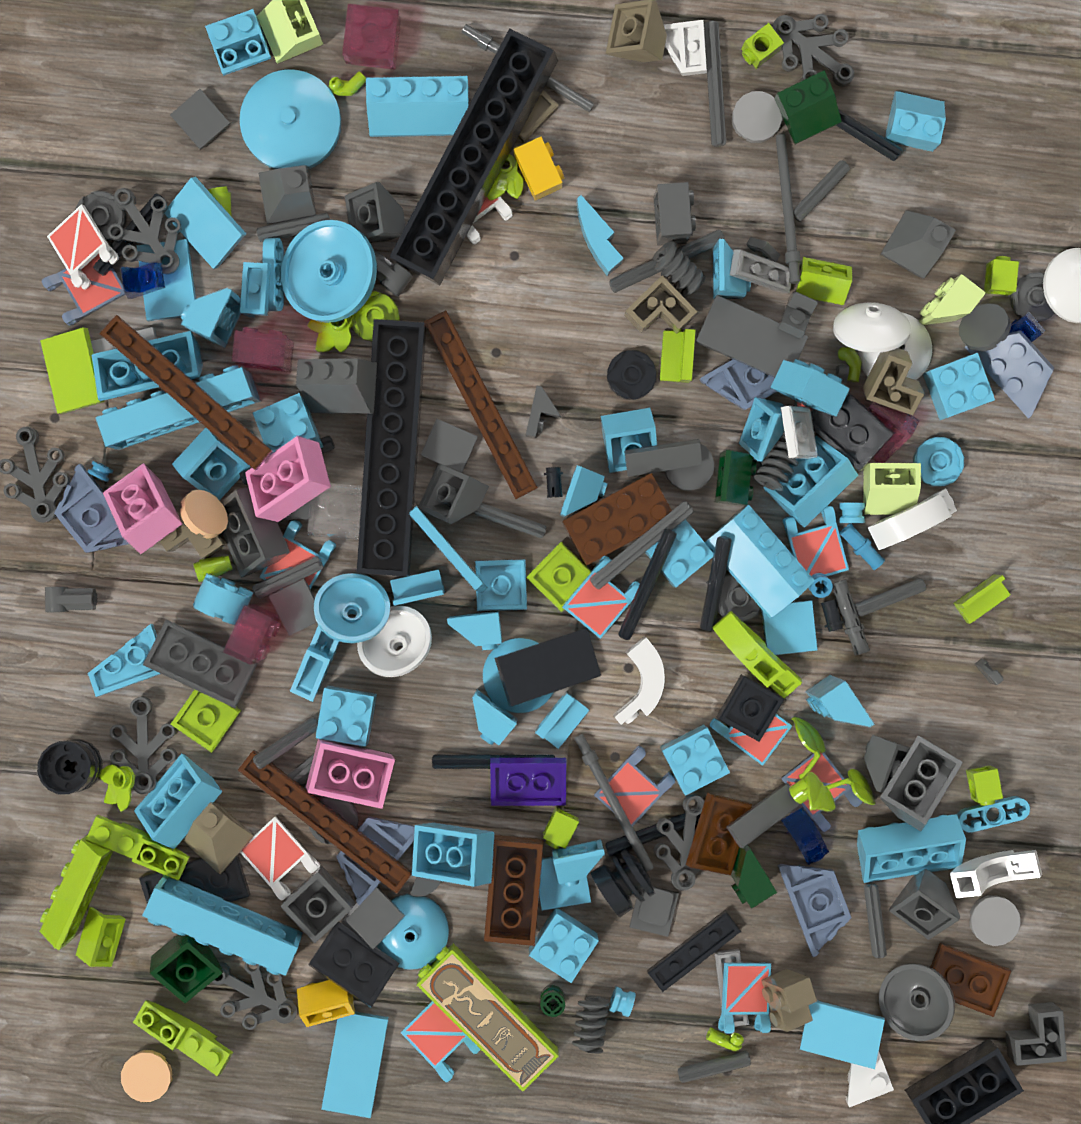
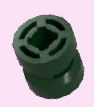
M547 986L541 992L540 1005L545 1015L557 1017L565 1009V995L558 986Z

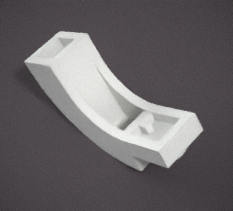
M943 489L904 511L878 521L868 527L878 550H881L941 523L951 517V514L956 512L957 509L947 489Z
M645 636L626 651V654L639 669L641 683L637 694L613 714L621 725L624 722L627 724L632 722L639 715L637 713L639 709L648 716L658 704L664 689L665 674L662 660L657 650Z
M1013 850L969 860L957 866L950 875L956 898L981 896L987 888L1002 882L1040 878L1042 871L1036 850L1015 853Z

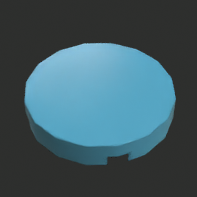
M934 437L924 441L916 449L913 463H921V481L930 486H946L953 483L962 473L964 455L961 448L950 439Z

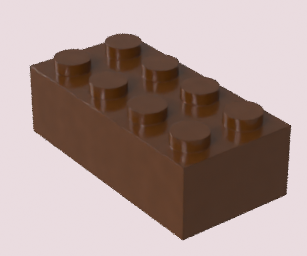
M650 473L565 519L562 523L584 564L587 566L642 536L672 510L655 478Z
M494 835L492 883H489L484 941L535 946L544 839Z

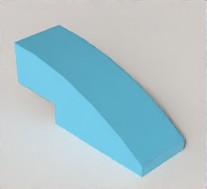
M580 195L577 198L576 205L583 236L597 264L608 276L622 264L624 258L609 242L614 236V231L584 197Z
M319 626L305 653L290 692L312 702L340 644V641L326 635Z

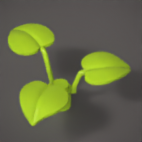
M797 717L791 718L795 723V728L802 744L810 752L814 753V758L799 775L801 780L789 787L793 799L799 804L809 799L810 810L833 811L836 806L829 789L849 784L852 787L853 793L861 801L869 805H875L876 801L871 787L859 771L850 769L848 770L849 778L826 786L823 785L816 774L810 772L820 758V753H824L826 750L823 739L819 732L807 721Z

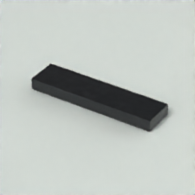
M724 910L649 968L647 973L660 990L664 992L742 931L727 911Z

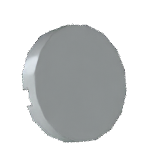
M752 91L743 95L736 102L732 112V125L735 132L751 143H762L771 139L779 130L782 122V115L774 97L763 91Z
M984 896L977 900L970 911V928L973 934L984 944L991 946L1004 945L1012 941L1019 931L1021 924L1020 914L1016 906L1005 897Z

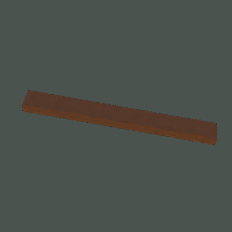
M445 310L424 321L515 499L538 489L447 311Z
M117 314L99 333L254 470H257L273 452Z
M254 749L238 769L241 774L396 894L400 891L412 875L411 870L313 794L308 793L304 787L273 763H269L262 769L257 768L253 758L259 752Z

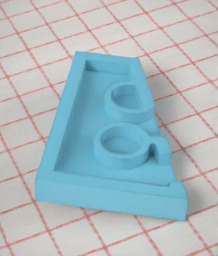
M153 624L148 625L140 634L125 643L126 645L114 654H111L88 673L96 697L161 674L143 665L157 638Z

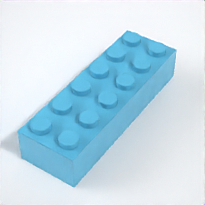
M238 365L225 368L223 374L215 377L214 374L204 375L199 378L200 382L196 383L228 412L261 402L251 373L242 367L238 368ZM164 390L151 394V399L145 401L135 399L127 402V407L117 409V407L108 408L102 411L103 415L95 417L105 446L117 450L200 422Z
M163 875L154 888L142 915L148 918L147 920L154 925L170 927L178 935L194 937L196 942L206 946L210 944L218 947L219 951L226 955L234 954L242 957L243 961L250 965L259 964L266 967V970L274 975L283 974L286 976L303 934L299 930L232 902H227L218 896L166 875Z

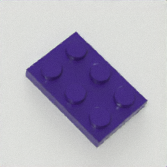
M490 758L491 806H566V758Z

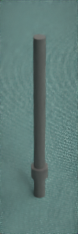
M465 24L461 33L477 42L478 47L485 51L490 50L495 54L497 53L500 44L493 41L492 36L485 32L482 34L468 24ZM550 76L546 86L588 112L592 110L593 102Z
M779 134L776 135V146L787 245L785 261L789 265L790 283L796 284L800 283L799 263H801L800 251H797L786 135Z
M582 733L574 738L583 754L581 758L586 766L589 765L645 872L650 871L654 866L601 769L595 750H591Z

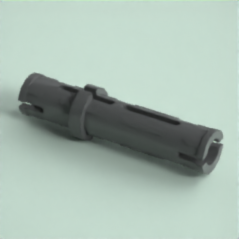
M847 580L832 583V589L846 628L844 631L849 636L854 655L870 651L863 631L865 627L858 618Z

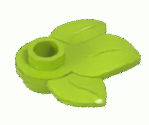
M509 154L505 161L510 164V167L508 169H501L487 195L490 201L497 199L506 191L512 197L518 199L523 191V178L517 172L518 164L511 154Z
M352 316L344 319L345 321L341 326H338L339 321L325 323L311 319L307 327L319 333L316 341V351L322 353L329 352L335 347L339 352H344L349 347L352 339L350 333L353 325Z
M108 765L102 769L100 779L108 784L104 803L118 804L119 810L122 812L128 808L131 802V789L135 783V775L128 766L118 768L115 765Z

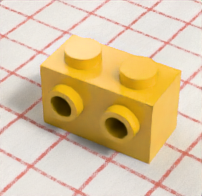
M542 137L514 149V157L535 201L562 189V180L565 179L560 166H555L551 159L554 153L549 142L544 143Z
M330 980L309 983L305 987L297 988L299 1016L306 1027L355 1014L353 996Z

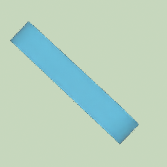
M266 238L263 242V263L271 265L268 312L281 311L284 305V290L281 282L284 249L280 238Z
M1012 796L996 800V803L992 805H976L961 809L957 816L964 831L976 832L1023 820L1029 815L1030 806L1026 800L1018 796ZM1015 803L1022 806V808L1018 810L1019 814L1015 813L1014 811L1005 812L1004 808H1014ZM993 807L997 808L999 811L998 818L994 821H989L986 816L987 811ZM969 814L973 818L980 816L983 823L979 819H975L968 826L966 823H963V820H966V815Z

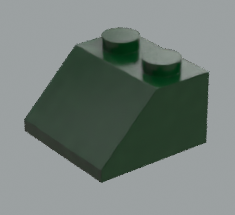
M825 70L778 92L774 98L795 145L842 122L835 93Z
M725 450L720 453L715 503L745 506L748 505V501H752L753 486H750L751 476H755L756 461H753L751 454L732 450Z
M749 846L739 847L731 875L735 883L731 886L742 904L747 902L752 909L776 894L777 891Z
M176 935L151 956L149 974L183 1003H187L223 973V969L209 945H202L189 935Z

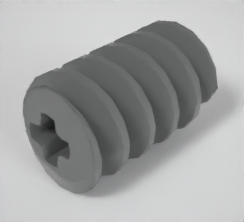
M671 241L664 244L654 254L653 261H657L654 269L656 271L663 269L661 276L663 275L664 278L669 276L668 282L670 284L676 282L674 288L677 291L683 289L681 295L684 298L697 291L704 283L706 277L703 275V272L696 267L695 263L690 262L688 256L683 255V251L677 248L674 242Z
M785 435L780 437L772 450L767 454V459L762 462L763 467H760L757 470L758 475L754 476V479L759 484L771 490L783 491L784 487L779 482L787 483L789 479L784 474L792 475L794 473L789 465L796 467L799 464L795 458H789Z
M587 996L585 1000L578 1001V1005L584 1007V1010H579L576 1014L583 1017V1020L575 1021V1025L581 1027V1030H575L574 1035L580 1037V1040H573L572 1044L579 1047L580 1050L595 1054L603 1053L601 1046L605 1042L602 1037L606 1034V1030L603 1027L607 1024L605 1016L609 1012L606 1008L610 1004L608 999L600 996Z

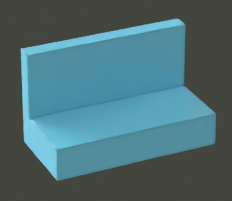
M243 262L241 314L255 318V315L268 316L270 264Z
M440 570L390 580L394 596V606L445 594Z
M566 691L535 729V733L559 749L589 712V709Z

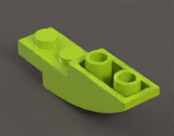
M732 611L713 626V630L733 654L767 688L770 686L782 698L785 699L802 684L801 678L766 647V642Z
M100 815L96 816L86 838L90 842L132 858V862L178 881L190 857L177 848L172 849L152 840L147 832L124 822L122 824Z
M149 1000L144 1002L133 1021L135 1025L171 1050L179 1049L216 1076L222 1074L234 1053L216 1041L217 1036L181 1014Z

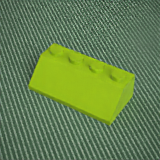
M87 836L75 842L71 851L74 856L70 863H66L61 873V876L64 877L61 885H57L52 892L50 898L53 900L50 909L46 908L40 919V922L43 924L39 932L57 950L62 949L75 938L113 853L110 849L86 840Z

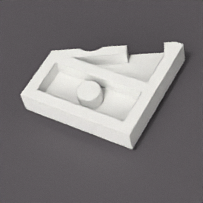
M697 20L665 24L664 28L667 34L665 48L681 75L707 73L704 21Z
M879 1051L875 1069L851 1063L848 1073V1096H846V1102L849 1107L894 1090Z

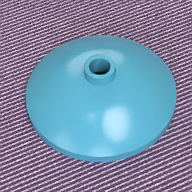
M343 574L330 579L320 588L314 601V615L318 626L329 637L340 642L359 643L373 638L385 627L390 615V601L385 589L374 579L362 574ZM349 614H355L356 617H355V618H350V617H348V615H349Z
M514 638L504 641L498 645L497 649L491 651L485 661L483 668L485 690L490 699L504 710L514 713L530 712L544 705L553 694L550 693L515 706H509L494 658L538 644L536 641L526 638Z
M405 894L392 899L391 901L405 917L381 941L377 948L400 963L398 965L399 968L420 969L426 964L430 965L437 960L435 956L441 952L448 941L449 926L445 913L436 902L426 896L416 897ZM412 932L415 938L412 940L407 939L406 933Z

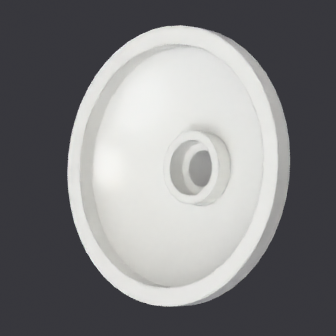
M1081 248L1068 249L1055 256L1048 264L1043 278L1044 295L1050 308L1062 319L1073 323H1081Z
M869 302L855 304L841 311L835 317L833 331L836 338L844 345L855 350L876 353L891 351L905 344L910 336L911 325L909 320L899 310L885 304Z
M902 313L911 325L909 339L902 345V350L908 351L913 363L906 377L917 380L926 371L931 361L932 342L927 329L919 320L911 315ZM857 350L862 360L861 368L868 376L880 352L873 353Z
M406 606L390 607L389 619L382 631L367 641L357 643L360 659L370 671L384 677L405 675L417 668L428 655L432 642L431 629L423 615L415 609ZM398 646H403L402 649L396 651Z

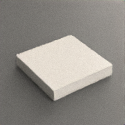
M797 406L781 407L789 458H816L818 455L810 409Z

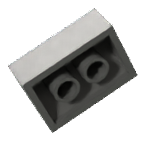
M358 358L298 359L296 386L311 413L374 414L377 363Z
M249 487L235 490L221 502L228 516V524L222 534L241 578L277 563L290 553L278 522L256 517Z
M918 735L880 799L899 819L922 831L963 762Z

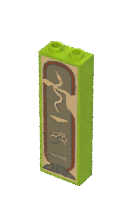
M454 943L449 948L444 946L441 952L435 956L437 960L431 966L426 964L418 972L419 978L416 985L524 1091L559 1057L558 1047Z

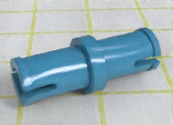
M851 523L841 530L839 534L854 548L853 552L856 555H860L873 570H876L884 563L885 559L872 547L871 541L868 538L865 539Z

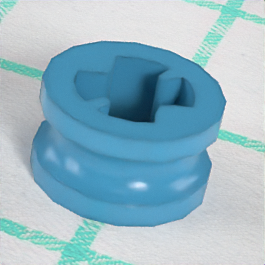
M92 461L93 467L88 469L87 472L108 482V475L113 473L114 470L101 463Z
M816 573L811 576L815 580L808 587L811 593L818 598L828 596L833 587L831 580L823 573ZM823 580L824 588L820 589L819 587L817 590L815 584L818 581L822 583Z

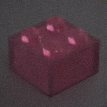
M348 4L342 52L346 64L396 69L401 24L399 9Z
M243 327V331H235L232 362L242 368L291 372L294 342L288 338V335H284L283 331L268 330V334L258 332L256 328Z
M255 604L244 605L223 652L250 665L260 662L262 659L265 660L271 648L268 645L272 636L275 637L281 627V623L278 622L280 619L279 615Z

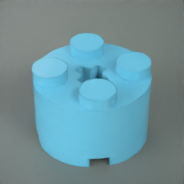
M206 573L194 600L193 607L213 618L216 616L223 619V622L239 626L254 592L243 587L238 588L235 586V582L226 578H221L220 580V578Z

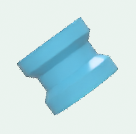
M840 503L842 516L839 523H865V518L862 516L865 503Z
M616 986L611 996L609 1011L622 1012L623 1016L629 1017L636 993L632 991L624 992L620 987Z

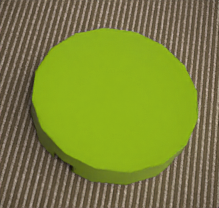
M377 291L372 292L366 303L356 313L351 315L353 318L352 328L355 333L362 339L371 342L374 319L397 321L400 319L398 307L393 299Z

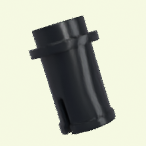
M561 467L546 468L544 475H546L547 498L563 497L561 474L563 472H561Z
M837 600L820 603L827 624L824 627L828 628V632L843 629L842 624L844 621H841Z

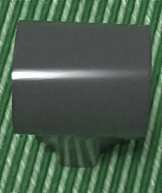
M374 250L377 262L376 279L388 291L399 297L413 276L397 263L393 264Z
M45 587V612L96 609L98 603L96 588Z

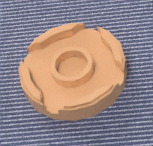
M193 490L182 499L180 515L185 525L196 535L200 533L205 535L203 538L209 539L217 537L226 529L228 524L227 512L216 496L204 490Z
M154 1050L137 1052L126 1061L121 1071V1083L124 1091L132 1099L140 1102H152L159 1099L168 1090L172 1081L171 1065L168 1064L165 1060L166 1058L161 1053Z

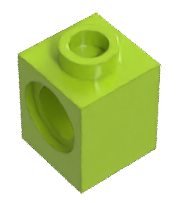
M768 23L745 40L741 49L743 51V58L748 64H753L757 69L777 54L784 42ZM755 44H763L766 47V51H758L755 48Z
M997 256L987 263L984 284L985 294L1009 296L1015 293L1019 262L1011 261V258L1007 256Z
M984 766L966 770L972 800L986 806L995 804V800L1003 799L997 768Z
M556 807L543 832V838L546 839L545 843L555 849H559V847L566 849L579 823L578 817Z

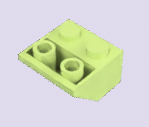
M272 0L257 15L277 64L323 45L305 0Z
M962 274L955 279L951 277L936 290L934 294L937 297L931 303L928 302L919 314L922 317L919 322L922 325L957 321L970 314L986 292Z
M921 463L867 464L864 467L863 503H865L863 515H894L916 505L921 490Z

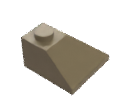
M656 0L615 4L606 49L607 55L639 62L662 60L667 34Z
M210 802L194 820L183 842L221 875L255 835L219 803Z

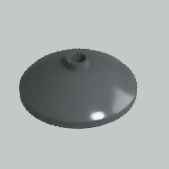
M917 963L904 964L892 970L881 984L879 992L881 1012L889 1026L901 1036L915 1041H928L940 1036L950 1026L955 1013L954 995L944 977L934 969ZM918 994L924 996L925 1002L919 1001Z

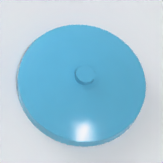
M280 70L264 76L248 91L240 110V128L249 150L264 165L272 169L307 165L311 169L323 162L334 150L341 132V114L333 93L320 79L300 70Z
M336 220L319 221L299 232L289 244L281 267L282 287L292 307L307 318L325 323L341 321L356 313L371 295L377 276L376 256L368 239L353 226Z

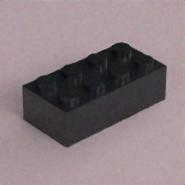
M987 1039L906 1088L905 1092L924 1124H971L1024 1092L998 1047L990 1039Z

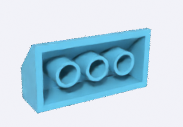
M468 76L366 78L369 136H453L469 106Z
M191 331L148 341L190 379L200 377L203 368L200 346ZM117 349L92 354L99 401L159 387Z
M750 505L738 511L705 541L706 545L714 553L717 537L726 536L731 538L732 542L726 569L769 618L775 616L798 598L815 581Z
M957 814L940 815L936 818H930L922 831L917 830L906 822L858 830L857 847L863 882L867 883L916 875L924 869L930 872L953 869L961 865L966 837Z

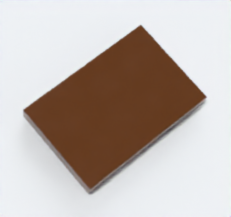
M707 793L686 865L690 868L731 876L739 846L726 826L751 809L752 804L747 801Z
M939 943L930 967L947 981L953 992L955 1003L992 1017L995 1016L1011 974L1009 968L943 943Z

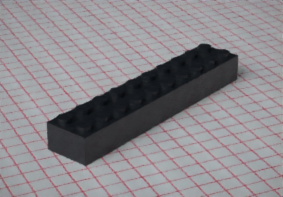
M509 28L390 255V258L397 264L439 286L441 285L558 62L553 49Z
M374 319L371 362L377 363L374 414H367L356 573L410 576L413 518L409 512L414 509L427 328L425 322Z

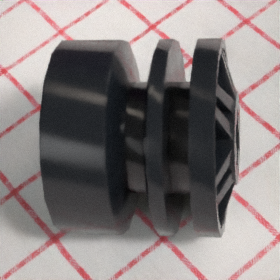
M85 740L59 741L49 745L42 752L38 760L37 774L47 790L56 794H72L91 788L98 781L102 772L103 760L100 752L92 743ZM76 761L78 765L75 767V770H71L73 762Z
M627 849L621 851V855L625 860L624 864L621 863L617 856L612 857L616 867L614 871L603 863L590 872L598 889L618 917H622L633 909L630 896L634 895L640 902L645 901L640 891L642 888L650 897L655 894L648 873L645 872L640 861L631 855Z

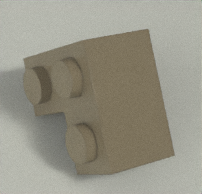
M662 275L625 311L624 316L641 333L660 316L677 334L695 317L697 311Z
M896 348L891 351L880 352L863 385V390L867 400L914 415L924 396V391L919 381L906 377L913 364L908 351Z
M180 512L178 516L182 525L160 540L166 552H174L190 541L201 558H209L227 546L221 533L217 537L209 539L203 538L205 535L200 533L197 535L185 525Z
M785 969L761 980L764 987L762 994L766 1002L769 1003L771 1009L770 1019L775 1027L789 1032L813 1021L808 1005L817 1002L810 977Z

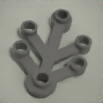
M818 14L814 19L795 21L787 15L778 17L772 27L784 42L782 46V68L785 71H793L798 64V59L792 51V42L800 47L803 69L801 81L805 80V76L808 74L812 76L817 74L813 70V57L833 72V81L836 85L844 87L850 84L854 78L852 66L838 63L819 48L833 45L836 47L844 46L848 40V33L845 30L839 29L832 35L806 38L799 32L813 29L817 32L824 31L828 25L826 15ZM816 20H822L824 26H818ZM782 24L788 25V26H789V30H788V31L782 30V29H781V25H782ZM836 35H842L844 41L839 42L836 39ZM791 59L794 65L788 66L786 60ZM841 70H846L849 76L843 77Z
M127 188L118 189L114 194L115 204L120 209L128 212L140 232L126 230L119 224H112L108 228L109 236L115 241L126 240L150 245L154 253L141 252L134 246L127 245L122 250V255L127 261L154 264L155 268L162 274L174 273L180 264L179 257L174 250L178 233L182 229L181 223L176 218L166 220L165 228L168 234L163 248L158 239L163 215L168 208L165 199L159 196L152 199L151 207L153 214L149 227L135 206L136 197L133 192ZM127 194L128 199L124 202L120 201V196ZM161 201L164 203L161 209L155 208L157 202ZM176 222L178 224L177 228L170 230V224ZM115 229L121 230L119 236L112 235ZM134 250V256L131 258L127 257V252ZM165 257L170 258V263L167 265L162 264V259Z
M22 427L17 431L16 440L24 448L29 474L17 467L15 462L10 459H2L0 461V472L10 474L33 488L35 498L22 492L21 487L13 483L7 484L4 487V495L7 498L17 499L30 507L32 517L38 522L46 523L53 520L56 516L54 514L56 510L55 502L62 490L71 481L68 474L63 472L56 473L53 477L54 485L46 495L44 486L58 463L64 460L65 453L62 449L51 448L47 453L48 460L40 471L35 445L39 441V433L34 428ZM25 432L29 433L27 441H24L22 438ZM55 451H58L60 454L57 460H54L52 456ZM6 462H9L11 466L8 471L4 470ZM61 475L65 477V483L62 485L58 482V478ZM14 486L16 494L11 496L9 490ZM42 505L46 507V513L43 515L39 512V508Z
M141 696L135 698L130 704L131 713L137 717V743L127 734V729L124 725L116 724L110 729V736L120 741L138 759V768L127 759V752L123 749L113 751L110 755V760L113 764L120 767H130L135 775L134 791L139 794H148L156 787V776L167 764L176 760L177 752L174 748L164 749L161 752V758L150 768L149 757L167 739L173 737L177 729L170 725L171 723L162 725L160 732L148 744V714L152 711V702L149 698ZM140 702L146 704L147 708L145 711L140 710ZM166 726L171 727V735H167L164 732ZM116 727L122 730L121 736L115 734L114 730ZM166 751H170L173 754L172 760L166 759ZM117 752L122 754V761L116 760L115 754ZM142 777H146L148 779V785H143L141 783Z
M689 794L683 800L682 805L686 811L683 840L674 830V825L670 820L662 818L657 822V830L666 835L681 854L680 864L670 855V848L664 843L656 844L653 852L672 871L671 882L673 886L682 891L693 887L696 879L695 874L700 871V869L690 868L686 865L694 838L696 816L701 814L704 800L696 794ZM694 799V806L689 807V802ZM664 823H668V828L666 830H662V825ZM665 847L664 854L659 855V850ZM685 873V879L679 881L680 876Z
M219 962L223 969V978H216L212 983L216 985L226 984L248 996L237 1001H225L220 1008L223 1017L230 1018L237 1011L264 1005L270 1008V1010L258 1014L250 1012L245 1015L242 1020V1025L245 1029L252 1030L257 1024L274 1019L283 1024L290 1023L295 1019L298 1008L296 1003L286 996L282 982L283 974L278 975V981L271 979L272 973L269 972L267 975L268 984L274 988L275 999L267 994L260 970L261 965L257 964L256 969H251L249 964L245 963V970L251 974L253 987L231 975L230 967L226 963ZM227 1005L231 1006L232 1009H233V1012H231V1013L226 1012V1011H225V1006H227ZM287 1008L289 1014L283 1015L280 1009ZM249 1017L253 1018L255 1024H248L246 1019Z

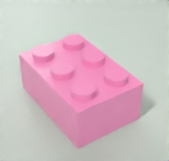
M296 436L269 455L257 470L251 468L245 472L256 517L279 522L331 487L319 442Z
M144 463L103 492L122 537L140 554L153 547L158 541L182 525L161 480Z
M318 739L306 784L307 791L316 795L382 809L395 759L389 753Z

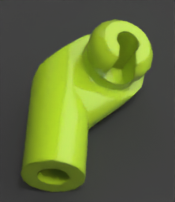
M360 71L349 81L333 77L329 81V87L331 92L337 96H353L365 84L366 77Z
M848 346L841 347L838 350V358L842 361L845 360L849 366L847 381L859 382L862 366L861 358L855 349Z
M709 1028L706 1035V1040L732 1051L740 1050L742 1048L741 1044L744 1042L743 1036L739 1033H733L729 1036L713 1028Z

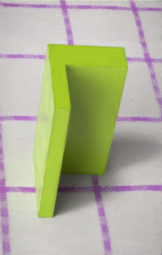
M803 257L800 265V283H798L795 292L814 300L844 305L852 283V267Z
M685 329L684 332H678L677 334L674 331L663 330L659 381L690 383L692 381L695 330Z
M992 575L953 603L967 624H971L1010 596V593L1002 583L1005 580L1003 575Z
M89 907L76 956L89 967H112L126 919L121 915H103L95 908Z

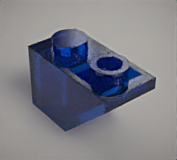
M803 807L782 819L787 832L808 865L820 861L829 853L818 828Z

